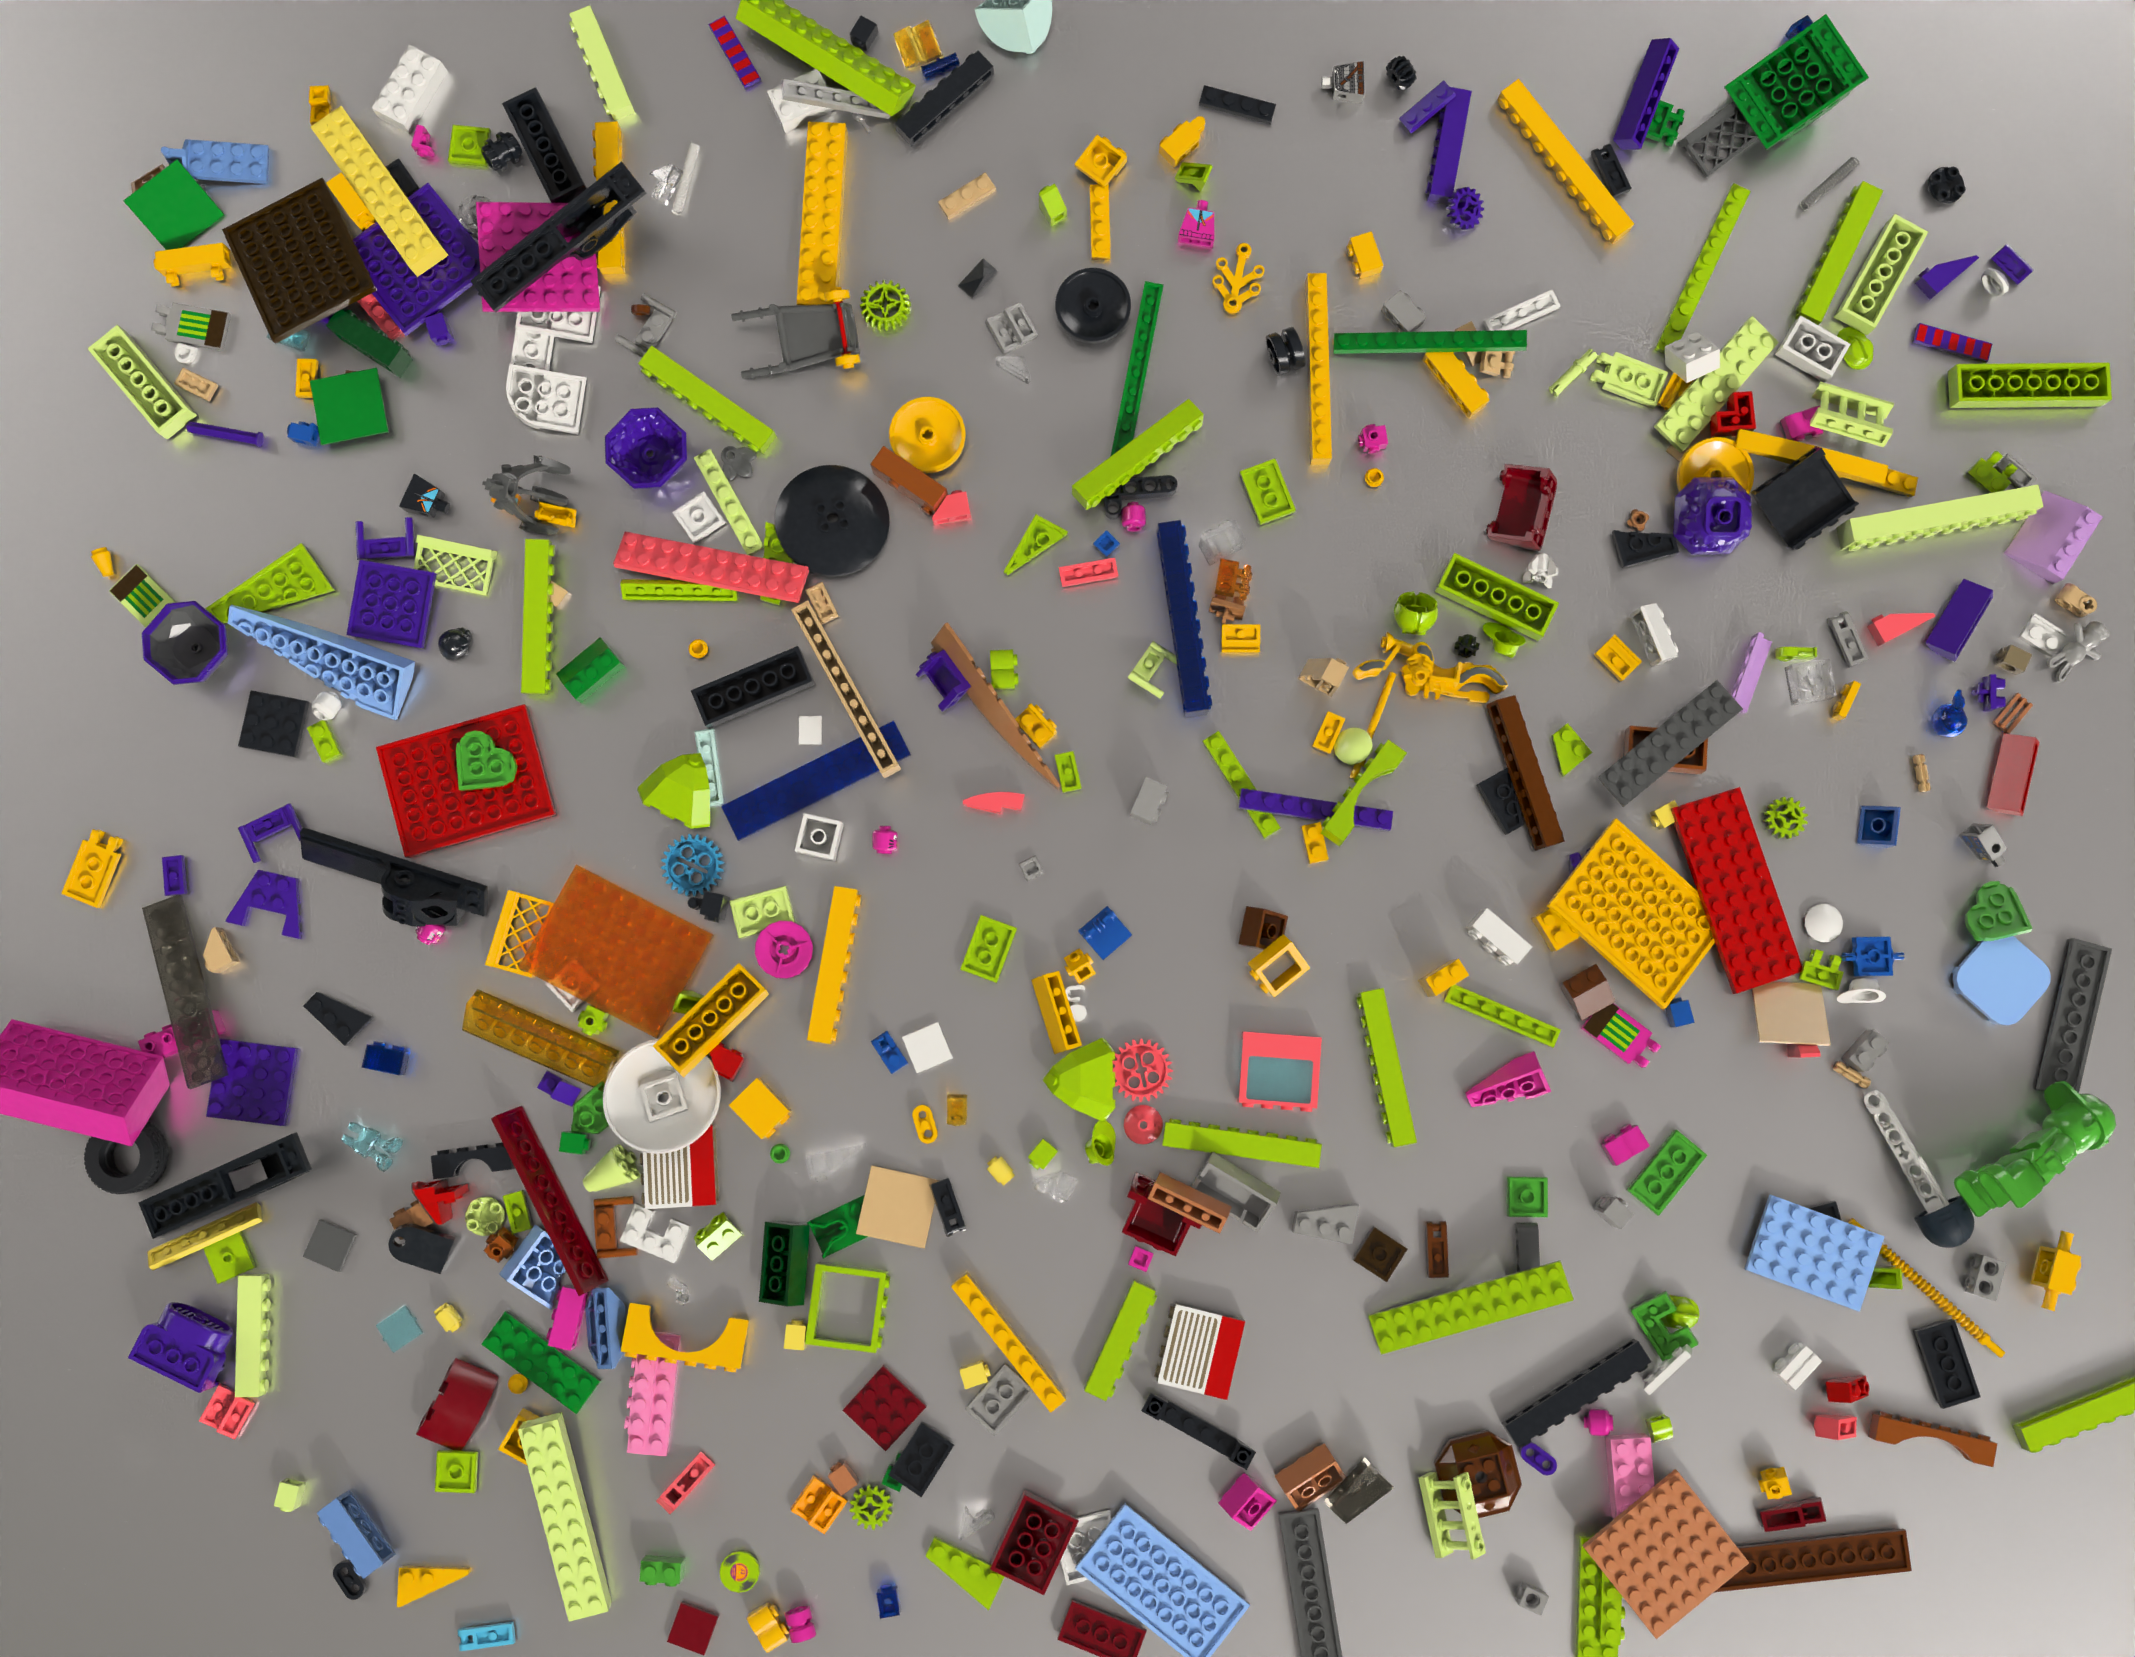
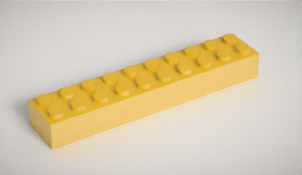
M808 122L797 305L833 304V302H825L824 293L830 292V288L839 287L848 140L846 123Z

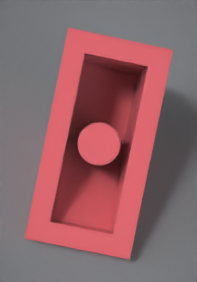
M956 490L946 496L932 516L934 525L971 518L966 491Z
M1787 1044L1788 1057H1821L1817 1045Z
M1827 1414L1816 1416L1814 1421L1815 1436L1833 1440L1856 1437L1857 1417Z

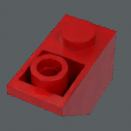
M720 1042L710 1051L714 1069L718 1075L733 1082L744 1063V1058L741 1057L742 1053L735 1049L730 1051L724 1048L725 1045Z
M1866 1376L1842 1377L1826 1381L1828 1402L1852 1403L1869 1396L1870 1387Z

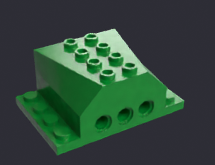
M1825 14L1724 86V89L1767 150L1780 140L1784 141L1831 110L1847 97L1854 88L1862 84L1869 77L1827 14Z

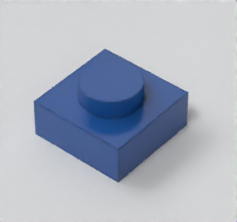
M1106 530L1093 545L1107 558L1120 543Z

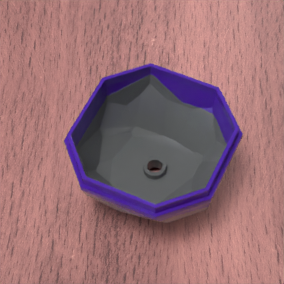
M196 601L166 604L142 632L144 661L173 685L206 682L228 655L226 626ZM196 645L199 646L197 651L194 650Z

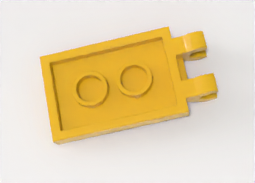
M99 829L91 831L89 841L82 840L61 893L96 908H100L121 857V853H118L117 850L123 843V839L116 836H110L107 845L101 843L106 832Z

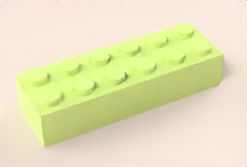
M1894 214L1886 222L1834 318L1865 335L1872 332L1884 314L1928 231Z
M116 325L88 348L90 353L156 432L167 440L197 416L138 344L120 326Z

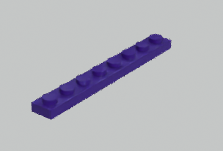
M1241 788L1238 808L1325 821L1328 816L1332 818L1334 815L1332 810L1337 802ZM1355 805L1354 826L1386 831L1391 830L1393 811Z

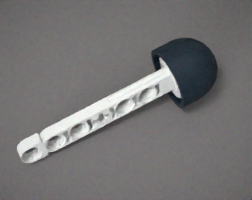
M1877 1090L1869 1092L1864 1097L1865 1105L1871 1114L1874 1113L1876 1124L1926 1211L1914 1218L1923 1235L1931 1243L1939 1247L1953 1248L1962 1245L1971 1237L1974 1230V1217L1970 1208L1961 1196L1949 1200L1946 1199L1895 1113L1888 1107L1889 1103L1885 1096ZM1871 1095H1875L1879 1098L1878 1105H1874L1871 1103ZM1880 1114H1888L1890 1121H1882L1880 1118ZM1892 1130L1900 1134L1899 1140L1891 1137ZM1903 1141L1904 1144L1898 1147L1897 1145ZM1907 1150H1908L1909 1153H1910V1154H1908V1155H1903V1154H1902L1903 1151H1907ZM1912 1166L1919 1167L1921 1175H1915L1911 1170ZM1922 1185H1930L1932 1192H1924Z

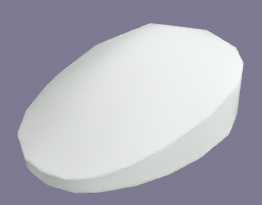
M1992 268L1984 271L1981 280L1983 287L1988 293L1994 296H2001L2008 292L2009 285L2004 274Z

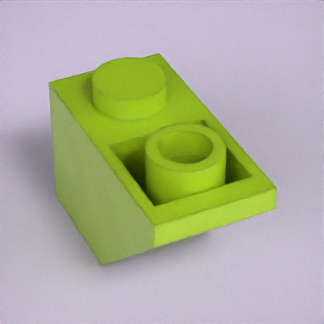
M1055 183L1051 186L1043 187L1039 193V209L1051 226L1067 217V208Z

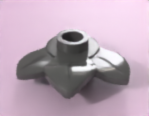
M733 446L725 447L721 452V459L724 462L722 471L726 478L731 481L736 474L742 477H751L752 466L750 461L754 460L757 455L747 447L738 449ZM729 452H732L734 454L733 459H729L727 457V454Z

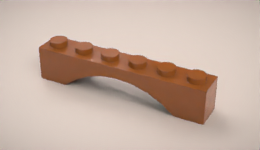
M1880 1411V1415L1872 1413L1868 1437L1876 1441L1896 1445L1914 1437L1939 1438L1954 1446L1966 1460L1994 1467L1998 1443L1991 1441L1990 1436L1978 1434L1975 1437L1971 1436V1432L1958 1429L1957 1433L1951 1431L1950 1427L1943 1425L1935 1428L1931 1427L1932 1423L1919 1420L1918 1424L1912 1422L1911 1418L1904 1416L1896 1419L1892 1418L1893 1414Z

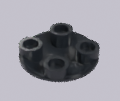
M1954 166L1938 168L1931 173L1928 179L1930 194L1941 203H1953L1966 191L1963 178L1959 174L1958 168Z

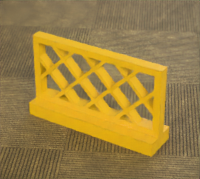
M508 890L485 965L532 978L555 903ZM519 897L527 899L531 907L521 912L517 906ZM531 901H535L538 903L533 905ZM540 904L548 905L547 914L539 917L535 907ZM533 909L538 919L527 924L522 914ZM520 915L525 926L515 930L511 923L514 918ZM539 921L543 927L542 932L534 936L529 926ZM510 927H511V929H512L513 932L510 933V934H508V933H509V929H510ZM527 927L532 938L521 942L517 932ZM514 934L519 944L509 949L506 939ZM534 940L537 945L536 951L528 955L523 944ZM521 946L526 956L516 961L511 951ZM509 953L514 963L508 966L500 965L501 956ZM528 958L531 964L529 973L521 971L517 963Z

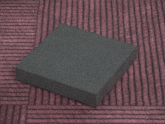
M321 1219L317 1223L303 1257L340 1272L357 1234Z

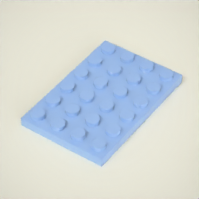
M1769 1194L1744 1269L1860 1312L1885 1236Z

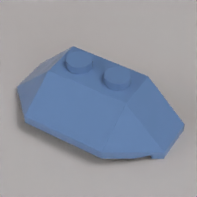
M594 1288L591 1290V1295L585 1307L588 1348L593 1359L596 1361L598 1369H614L624 1353L621 1352V1346L626 1325L625 1304L610 1288Z

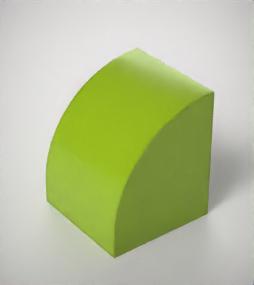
M1660 1415L1645 1419L1652 1443L1673 1438L1672 1425L1668 1416Z

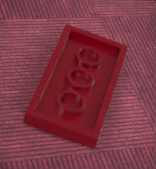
M1072 1599L1057 1640L1099 1657H1137L1147 1630Z

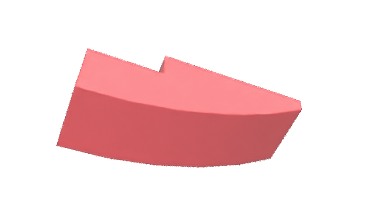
M1013 792L985 793L964 799L963 806L1001 814L1003 807L1022 811L1025 795Z

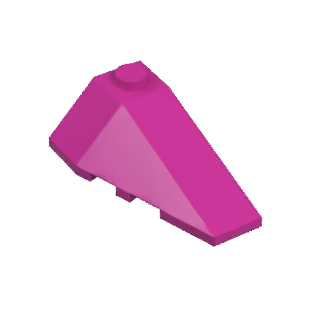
M1533 1051L1515 1058L1465 1092L1471 1107L1495 1104L1498 1100L1507 1099L1508 1102L1514 1101L1518 1097L1532 1099L1549 1093L1551 1090L1536 1053Z

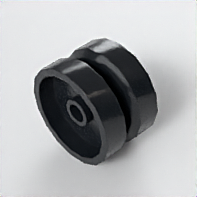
M1294 327L1283 329L1281 336L1276 332L1266 335L1268 354L1274 370L1279 376L1289 373L1290 366L1294 370L1305 367L1304 350Z

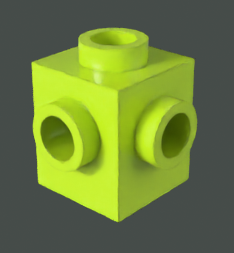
M587 1005L585 1011L582 1010L578 1017V1027L582 1028L581 1032L589 1036L600 1034V1032H604L608 1024L606 1019L609 1013L593 1005Z

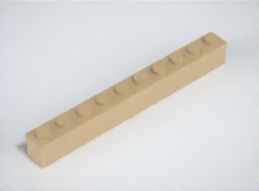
M809 601L791 609L884 779L901 770Z

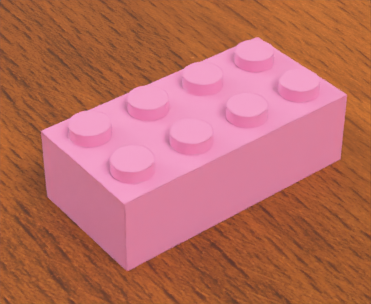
M1645 1433L1605 1436L1610 1507L1613 1519L1654 1487L1651 1437Z

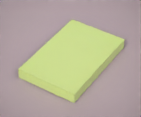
M786 886L729 901L738 938L758 934L769 924L778 921H792L796 923Z

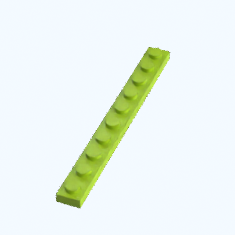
M1735 183L1731 186L1654 350L1665 354V346L1682 338L1751 192L1750 190Z

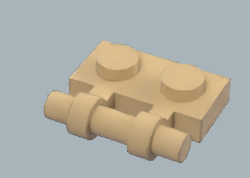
M1515 351L1482 352L1480 372L1497 376L1500 375V370H1502L1503 378H1510L1514 367L1512 359ZM1502 354H1505V362H1501Z

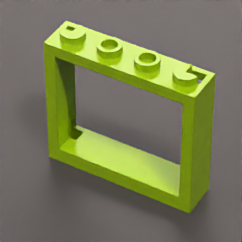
M817 1262L815 1265L805 1344L876 1353L878 1348H881L883 1336L879 1335L880 1328H884L885 1316H882L883 1308H887L888 1296H885V1289L890 1286V1276H887L888 1271ZM825 1271L880 1278L871 1345L816 1338Z

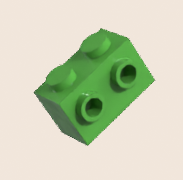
M645 1555L641 1560L639 1582H645L646 1585L665 1583V1586H677L684 1578L685 1558Z

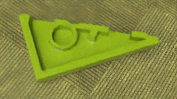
M1035 514L1006 566L1004 574L1009 575L1067 536L1068 531Z

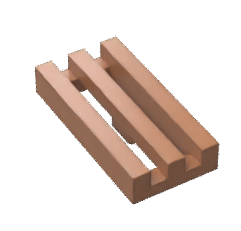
M2016 693L1992 723L2004 733L2010 734L2033 704L2028 703L2026 698H2022L2021 694ZM2018 701L2019 703L2017 704V706L2012 710V712L2003 721V723H1999L2000 720L2004 717V715L2014 705V703ZM2022 706H2025L2021 710V712L2016 716V718L2012 721V723L2007 728H2005L2006 725L2010 722V720L2020 710V708Z

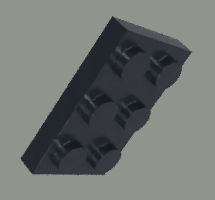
M920 1423L888 1475L922 1497L954 1447V1444L923 1423Z

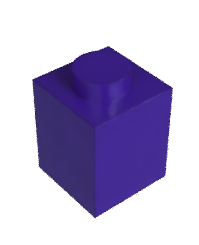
M442 312L424 318L430 338L436 345H445L454 339L448 319Z

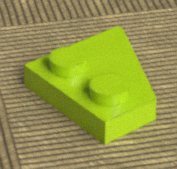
M1568 723L1551 736L1553 745L1556 748L1555 753L1559 760L1562 777L1593 753Z

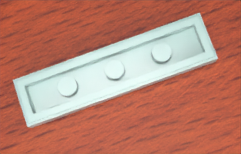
M712 728L694 731L697 753H701L707 770L710 788V807L724 805L715 730Z

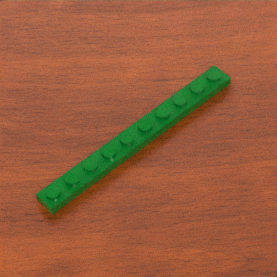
M1145 281L1111 456L1134 439L1164 284Z
M1527 330L1334 333V354L1527 351Z

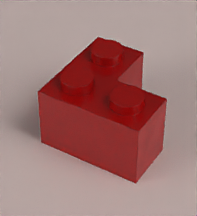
M1752 391L1733 392L1726 402L1727 411L1716 412L1710 420L1711 437L1737 436L1739 429L1753 432L1756 429Z

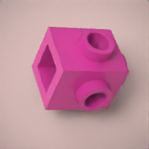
M1370 424L1362 428L1360 435H1358L1359 446H1362L1363 452L1377 453L1380 449H1386L1388 439L1385 425L1376 426L1375 424Z

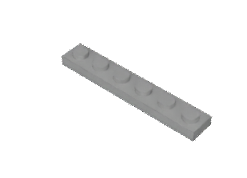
M783 79L781 82L782 100L885 119L890 118L889 114L852 91Z

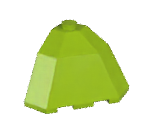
M701 753L680 755L661 764L638 786L637 791L643 805L649 808L653 806L661 810V814L673 820L676 818L684 822V825L690 829L710 826V788L706 766Z
M1100 1038L1066 1055L1050 1069L1043 1081L1053 1095L1072 1109L1100 1121H1105L1115 1109V1099H1113V1087H1115L1113 1060H1115V1051L1105 1038Z

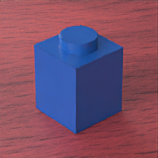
M1681 997L1672 999L1666 1007L1670 1027L1695 1023L1689 1000H1682Z

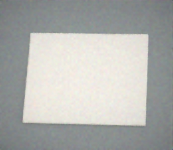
M799 716V745L822 744V716Z

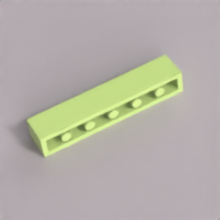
M589 5L569 13L572 19L569 22L573 33L577 32L579 36L576 38L580 50L584 48L586 53L583 54L586 65H591L592 71H589L593 81L599 84V87L596 89L600 98H604L606 104H603L607 115L611 114L615 121L635 113L591 6Z
M244 1274L238 1276L235 1397H260L266 1394L269 1387V1381L266 1379L269 1369L267 1351L270 1347V1341L267 1339L268 1330L270 1329L268 1311L271 1307V1301L268 1299L269 1290L271 1289L269 1274Z

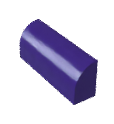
M1963 578L1926 641L1928 648L1936 654L1955 662L1992 601L1993 590Z

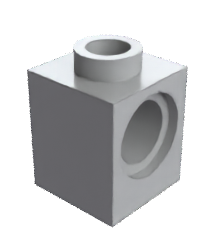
M1522 1582V1585L1518 1586L1515 1591V1601L1519 1606L1542 1615L1549 1598L1544 1591L1525 1582ZM1534 1594V1599L1527 1602V1595Z

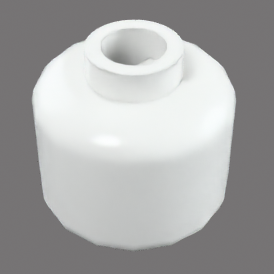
M331 691L321 692L312 703L313 714L321 720H331L336 716L342 704L336 693Z

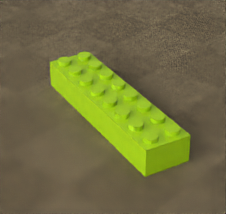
M2110 363L1956 364L1948 371L1950 408L2101 407L2112 400Z

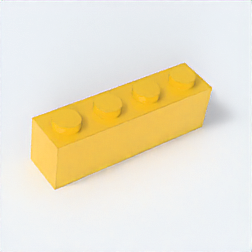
M1454 352L1425 353L1422 359L1468 418L1487 405L1490 400L1487 391L1479 387L1475 376L1468 373L1464 362L1461 359H1457L1453 354Z
M1056 971L1032 979L1031 981L1054 1054L1082 1046L1060 972Z

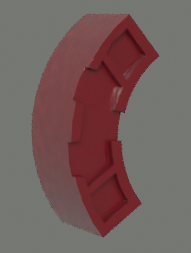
M455 1358L449 1366L438 1390L441 1394H438L436 1400L432 1401L420 1422L416 1435L451 1450L461 1451L475 1430L498 1381V1376Z

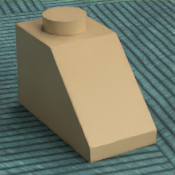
M212 928L203 954L204 964L212 973H220L240 961L223 928Z

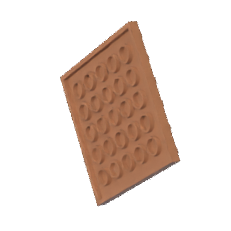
M1676 1469L1582 1545L1656 1639L1749 1564L1745 1556Z

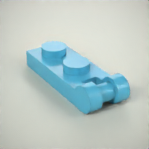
M514 1621L476 1627H463L457 1630L458 1637L461 1640L459 1651L510 1645L516 1642ZM468 1636H473V1642L469 1641Z

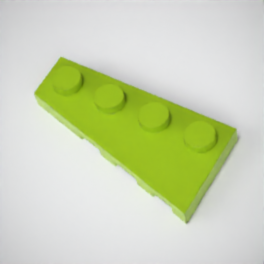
M765 522L763 558L793 564L794 562L784 552L779 543L775 524ZM760 596L761 601L780 606V599Z
M934 1537L925 1557L989 1610L1005 1576L990 1570V1563Z

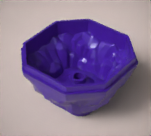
M658 407L630 409L605 436V463L634 489L662 487L683 467L687 460L686 432Z
M1694 477L1675 496L1674 537L1690 554H1730L1750 534L1752 528V502L1750 495L1733 477Z

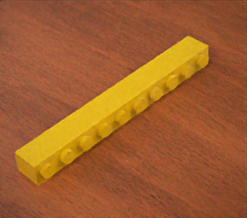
M1517 79L1502 90L1497 99L1499 106L1506 110L1510 115L1511 121L1519 126L1522 135L1531 141L1534 150L1540 153L1546 165L1554 170L1557 179L1566 185L1569 194L1575 197L1579 202L1580 208L1589 214L1592 223L1601 229L1604 238L1613 244L1628 233L1634 226L1633 221L1523 83Z
M1307 273L1305 296L1310 465H1329L1332 459L1327 274Z

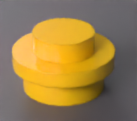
M1377 468L1369 469L1365 474V482L1370 487H1378L1384 480L1382 471Z
M696 639L690 643L689 653L692 657L700 659L706 656L708 646L703 640Z
M520 1373L514 1374L508 1381L509 1390L515 1394L523 1393L528 1387V1379Z

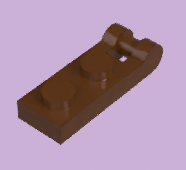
M1427 1221L1425 1222L1428 1278H1449L1446 1221H1439V1223ZM1433 1231H1440V1237H1433Z

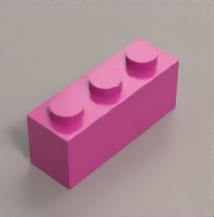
M564 1285L562 1289L558 1290L556 1300L559 1301L558 1306L554 1308L551 1317L554 1320L553 1326L549 1328L547 1333L548 1346L569 1351L575 1349L589 1291L578 1296L572 1285Z

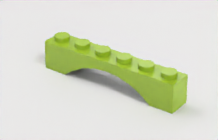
M1389 739L1385 744L1380 743L1375 750L1376 757L1374 759L1370 757L1364 765L1366 771L1363 774L1359 772L1354 779L1356 784L1353 789L1349 786L1343 794L1345 800L1342 803L1338 801L1332 810L1334 812L1332 818L1328 816L1321 825L1324 827L1321 834L1339 847L1354 828V808L1361 790L1374 779L1393 773L1407 754V752Z

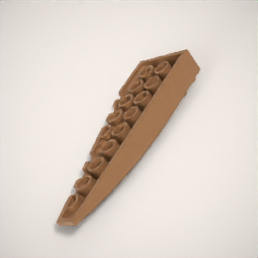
M945 623L932 640L931 645L933 648L931 651H936L937 653L942 650L946 651L971 685L966 694L984 718L1028 765L1057 790L1060 789L1061 785L1048 766L1042 762L1043 760L1037 750L1032 748V744L1026 734L1020 731L1019 724L1002 699H998V694L989 682L987 683L980 667H976L971 654L949 623Z

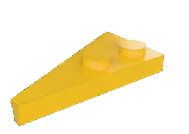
M400 1566L397 1607L404 1606L469 1575L471 1568Z

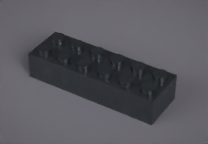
M535 87L503 102L502 105L551 203H569L585 191L587 187L537 88Z
M796 646L693 689L691 693L705 726L711 729L814 686L815 683L801 649Z

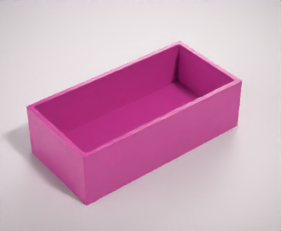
M11 1019L0 1035V1114L132 1146L170 1086L163 1056Z

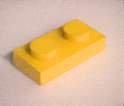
M297 359L296 397L313 398L310 381L318 379L319 361L317 359Z
M1852 681L1843 686L1840 692L1842 694L1841 699L1833 707L1832 711H1834L1832 718L1838 721L1846 718L1861 683Z
M1328 711L1312 747L1330 754L1345 718Z
M1321 822L1301 826L1309 864L1329 860L1324 835L1321 834Z

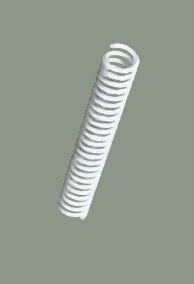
M692 141L688 148L679 186L671 209L676 215L681 214L673 210L680 213L683 212V204L686 201L687 190H689L690 179L693 176V168L699 153L698 148L700 146L692 144Z

